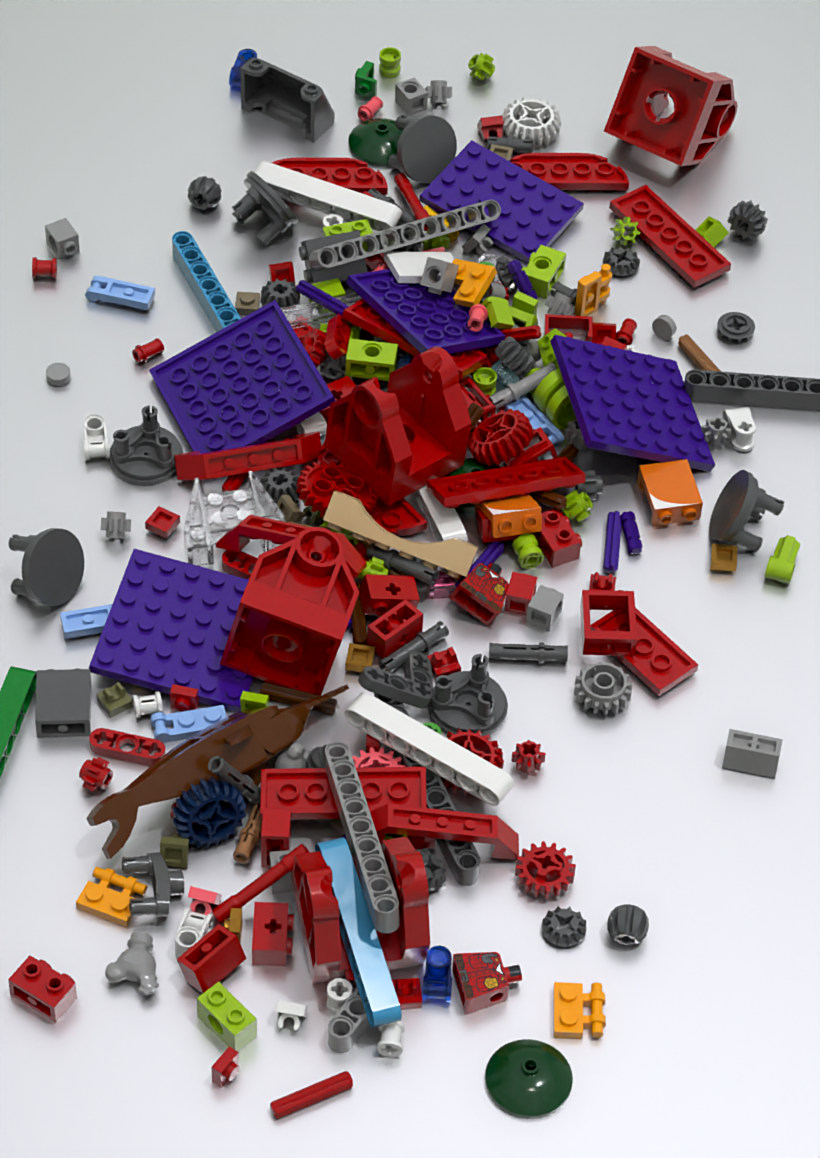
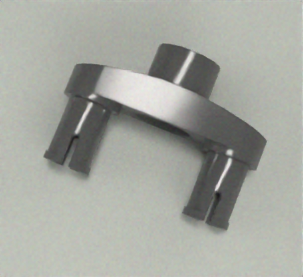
M159 852L147 853L146 856L122 857L123 875L148 873V875H151L154 897L130 898V916H168L170 896L184 895V876L182 870L168 871L166 863Z

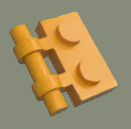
M603 264L599 272L594 271L578 281L575 316H588L598 310L599 304L607 302V298L610 296L609 283L612 280L610 265Z
M96 866L92 876L101 881L99 884L91 881L87 882L76 901V908L127 927L133 918L130 916L129 899L133 898L134 893L144 896L148 886L140 883L139 879L132 876L127 878L116 874V870L111 868L103 869ZM113 884L124 889L120 893L110 889Z
M554 982L553 1038L582 1039L583 1029H592V1036L594 1038L603 1036V1028L606 1026L603 1005H605L606 1000L605 993L602 992L601 983H592L591 992L583 993V983ZM583 1007H591V1015H583Z

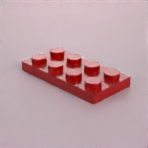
M635 607L637 628L635 656L616 657L660 696L697 672L699 664ZM627 610L611 611L591 624V630L628 631Z

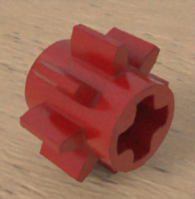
M530 740L522 744H516V750L512 752L511 761L517 762V771L520 770L523 773H527V775L536 770L541 771V764L545 762L546 753L540 752L541 744H536Z
M100 757L97 759L93 758L92 761L86 760L79 772V778L84 781L82 787L92 792L95 790L99 791L100 788L106 789L113 777V771L108 768L110 762Z

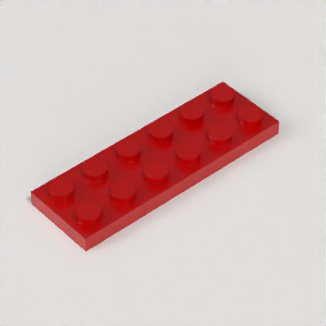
M647 185L610 201L609 208L622 221L624 217H630V223L638 222L636 226L637 231L641 232L638 236L694 288L730 271L731 263Z
M364 299L344 309L342 318L351 322L352 325L361 327L370 332L371 335L380 337L389 343L398 344L399 348L408 352L413 357L420 354L408 340L369 306ZM477 349L450 354L457 365L460 380L486 364L488 355Z
M565 456L427 480V490L444 507L457 508L460 504H480L483 500H503L507 496L512 495L527 496L530 492H550L553 488L558 487L573 488L577 484L585 483V473Z
M426 767L356 768L369 811L387 804L427 808ZM326 768L261 769V820L263 818V808L290 809L291 820L340 819L326 774Z

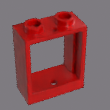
M582 590L580 613L583 655L635 656L637 628L634 591ZM590 610H627L628 631L591 630Z

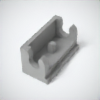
M729 729L722 768L775 778L783 739Z

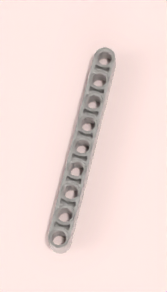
M486 200L312 251L309 256V263L316 270H324L497 219L500 216L501 207L495 200ZM485 207H487V209H488V211H489V215H488V216L485 214V211H484V208H485ZM465 212H466V213L468 214V216H469V221H468V222H467V221L465 220V218H464ZM445 218H446V219L448 220V222H449V227H448V228H447V227L445 226V224H444V219H445ZM424 224L429 228L428 234L424 230ZM404 229L408 232V240L404 237ZM383 236H386L388 239L387 246L383 242ZM363 241L367 244V252L362 248ZM342 247L347 251L346 258L341 253ZM321 253L326 257L325 264L320 259Z
M332 742L325 748L326 774L371 919L377 931L392 933L400 925L398 897L350 749L343 742Z

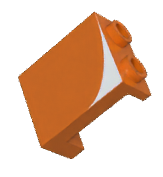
M687 459L639 465L637 484L639 489L645 490L652 510L651 523L653 526L700 519L703 502Z
M530 495L507 496L503 500L489 499L483 500L480 504H475V517L477 518V508H479L491 521L492 536L494 538L540 532L542 530L541 507Z

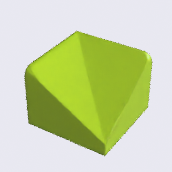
M710 216L696 229L714 248L729 233L720 221Z

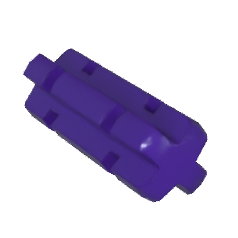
M517 259L507 264L510 274H514L512 278L519 291L537 299L538 296L535 290L531 289L533 286L525 270L522 271L523 266L521 262Z
M632 511L623 512L621 514L622 526H624L623 531L626 543L628 544V551L632 555L640 554L643 546L639 539L640 534L635 521V514Z

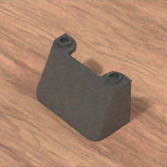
M253 58L241 67L242 110L251 113L254 107H262V110L267 111L271 106H274L303 120L302 129L306 130L305 139L313 143L334 124L335 112L320 86L259 58Z

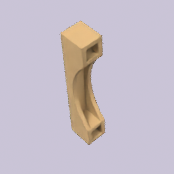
M337 490L333 492L323 518L324 521L328 522L327 527L340 532L343 528L352 531V537L365 541L366 537L375 540V546L388 551L390 547L400 550L398 555L413 560L415 556L424 560L423 565L436 570L438 566L448 569L446 574L461 579L462 575L468 576L479 548L456 537L431 543L414 542L400 538L379 525L366 511L360 499Z

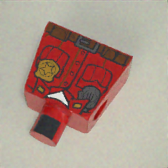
M479 563L448 598L488 626L500 614L509 584L508 581L500 576L502 569L498 564L490 563L488 566H485L483 563Z
M497 952L453 954L452 972L465 1015L505 1002L508 999L509 984L522 982L520 966L503 967L500 954Z

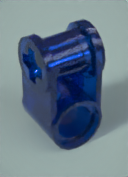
M252 49L239 51L234 66L230 71V86L241 88V67L247 61L257 58L256 51Z
M434 946L427 953L425 975L423 976L422 1001H427L428 998L445 999L447 1003H451L452 955L449 949L444 946ZM435 962H441V963H443V965H439V966H438V965H435V964H433V963H435Z

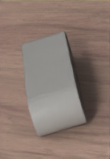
M358 988L355 989L328 1024V1045L334 1052H348L370 1026ZM338 1033H344V1034H346V1035H344V1036H339V1035H336V1034H338Z

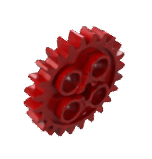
M322 460L320 465L316 462H313L312 467L306 465L305 470H301L296 484V493L300 494L299 500H305L304 506H313L312 512L319 510L321 517L325 516L333 492L336 490L360 499L368 513L373 512L378 495L365 484L362 478L356 476L342 462L340 465H336L333 460H331L330 464Z

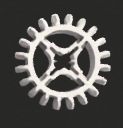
M532 97L530 100L522 98L521 101L514 100L513 104H508V107L504 109L502 116L504 122L503 134L507 138L514 136V138L533 139V146L540 148L541 144L548 145L549 142H554L560 132L561 117L559 111L555 110V105H549L548 101L541 102L540 98L533 100Z

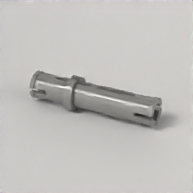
M551 362L549 365L518 382L507 384V388L488 398L496 406V410L513 400L515 402L520 400V396L537 388L542 379L557 368Z

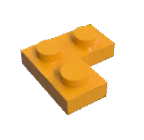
M454 258L452 263L459 265L454 284L461 285L453 297L455 304L466 307L479 304L497 274L495 266Z

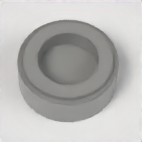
M660 315L652 323L654 333L661 339L667 340L676 333V324L667 315Z
M53 363L47 367L46 379L50 384L61 386L70 381V368L66 364Z

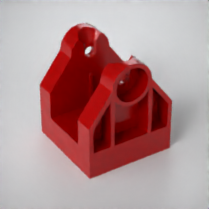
M656 46L635 47L604 132L677 165L699 164L718 141L724 138L734 122L738 105L734 97L733 79L716 72L705 73L673 59L672 53ZM669 93L674 103V112L667 118H659L657 116L669 105Z
M434 346L413 357L411 363L391 372L387 392L380 390L378 378L373 377L354 387L352 393L330 403L324 446L356 476L362 478L365 484L388 506L425 487L427 480L441 478L464 465L472 422L459 384L457 365L453 358L443 348Z
M310 527L301 531L295 539L258 556L240 600L222 655L221 665L272 684L317 695L322 694L360 593L343 556L344 546L342 540L334 532L326 528ZM318 555L321 560L315 561L311 556Z
M407 836L383 840L381 848L398 897L400 923L398 929L392 933H381L376 930L389 971L424 965L430 948L429 889L421 853L415 850ZM320 851L295 855L291 880L312 984L328 982L337 978L343 979L345 971L350 970L351 966L340 934L339 904L337 898L332 893V870L330 866H327Z

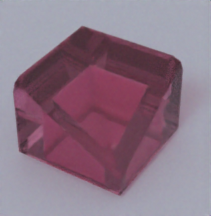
M439 571L438 580L432 579L436 584L434 586L428 584L429 599L448 598L456 589L454 578Z

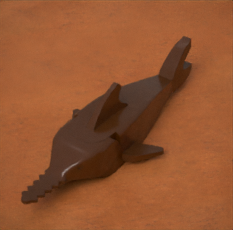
M348 685L287 708L278 709L277 705L234 713L201 730L171 749L125 789L99 802L86 819L90 826H97L108 820L112 823V831L102 847L106 859H111L130 837L137 819L139 806L181 797L182 790L189 791L191 784L198 785L200 779L208 782L212 776L218 780L219 777L208 769L209 761L215 756L223 758L241 774L249 775L254 780V784L258 786L261 781V769L266 768L267 760L288 748L291 744H294L301 737L312 708L339 693L345 692L349 689ZM243 797L245 803H247L248 799Z

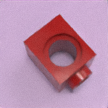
M512 572L506 592L504 611L527 616L528 605L536 593L538 577Z

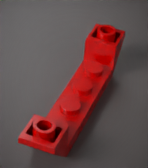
M320 432L298 434L293 439L202 454L199 451L174 455L177 480L212 479L306 463L319 456L321 448Z
M248 515L216 542V548L225 549L231 553L240 552L250 542V538L268 540L274 544H284L295 539L301 531L310 527ZM335 533L342 540L344 546L343 556L352 576L357 578L367 567V562L344 534Z
M387 804L370 811L380 844H382L386 833L491 844V857L517 860L519 856V834L496 815Z

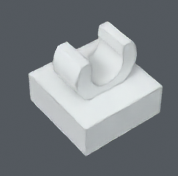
M277 1000L275 1012L284 1013L278 1019V1026L283 1028L285 1020L291 1017L295 1022L294 1030H299L301 1026L299 1016L307 1017L308 1005Z

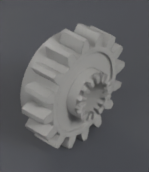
M599 662L593 665L588 664V668L586 670L581 669L580 676H576L574 695H577V702H585L584 709L593 708V714H597L599 710H602L604 715H608V710H612L616 714L619 707L625 709L627 701L631 700L632 682H629V674H624L622 668L613 665V663Z

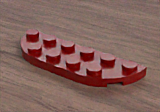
M526 153L512 157L510 160L513 164L559 190L629 189V180L623 169L619 165L616 168L607 162V158L595 154Z
M286 158L272 162L278 166L359 193L368 192L370 189L375 188L382 195H388L387 182L379 170L376 172L369 168L368 163L353 158Z
M324 442L320 448L317 464L320 465L322 460L330 464L331 460H333L336 465H340L341 461L324 446ZM378 497L373 512L369 513L379 525L396 536L414 535L427 529L428 522L404 498L388 506Z

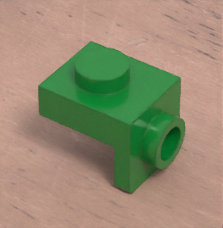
M366 61L361 68L357 69L355 74L356 94L369 98L377 96L374 63Z

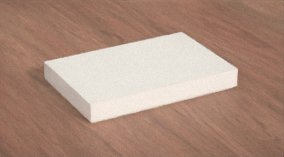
M386 251L383 259L398 283L420 284L427 257L450 263L453 262L454 257L450 252ZM440 273L437 276V281H439L441 278Z

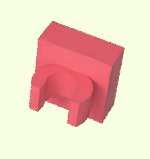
M190 886L188 897L195 899L191 903L190 908H192L193 912H196L197 907L203 904L206 907L204 915L212 914L213 907L211 904L220 905L222 895Z

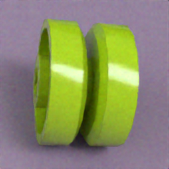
M560 368L550 372L539 383L534 393V403L557 428L566 429L568 421L573 422L576 419V415Z

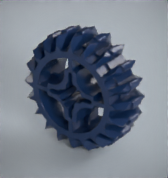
M212 776L208 782L200 779L198 785L191 784L189 791L182 790L183 798L176 799L177 806L172 808L174 815L172 819L177 833L182 838L189 839V844L192 843L197 848L201 845L208 848L211 843L218 846L219 841L222 839L228 841V835L236 834L235 828L243 826L241 819L246 817L244 810L246 803L242 793L235 786H230L221 778L216 780Z

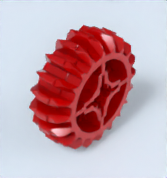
M508 409L506 412L501 410L499 413H493L492 416L485 417V420L477 423V427H474L469 435L468 448L473 458L482 465L488 464V466H492L494 463L500 465L503 461L508 462L509 459L516 458L518 453H523L524 448L530 445L529 442L533 439L532 434L534 433L532 425L524 413H520L519 410L513 411Z
M469 727L467 732H462L458 728L456 734L449 731L446 735V738L498 768H503L502 749L498 748L497 741H491L490 734L482 736L481 730L473 733ZM440 776L446 789L452 787L454 794L460 790L466 796L467 791Z

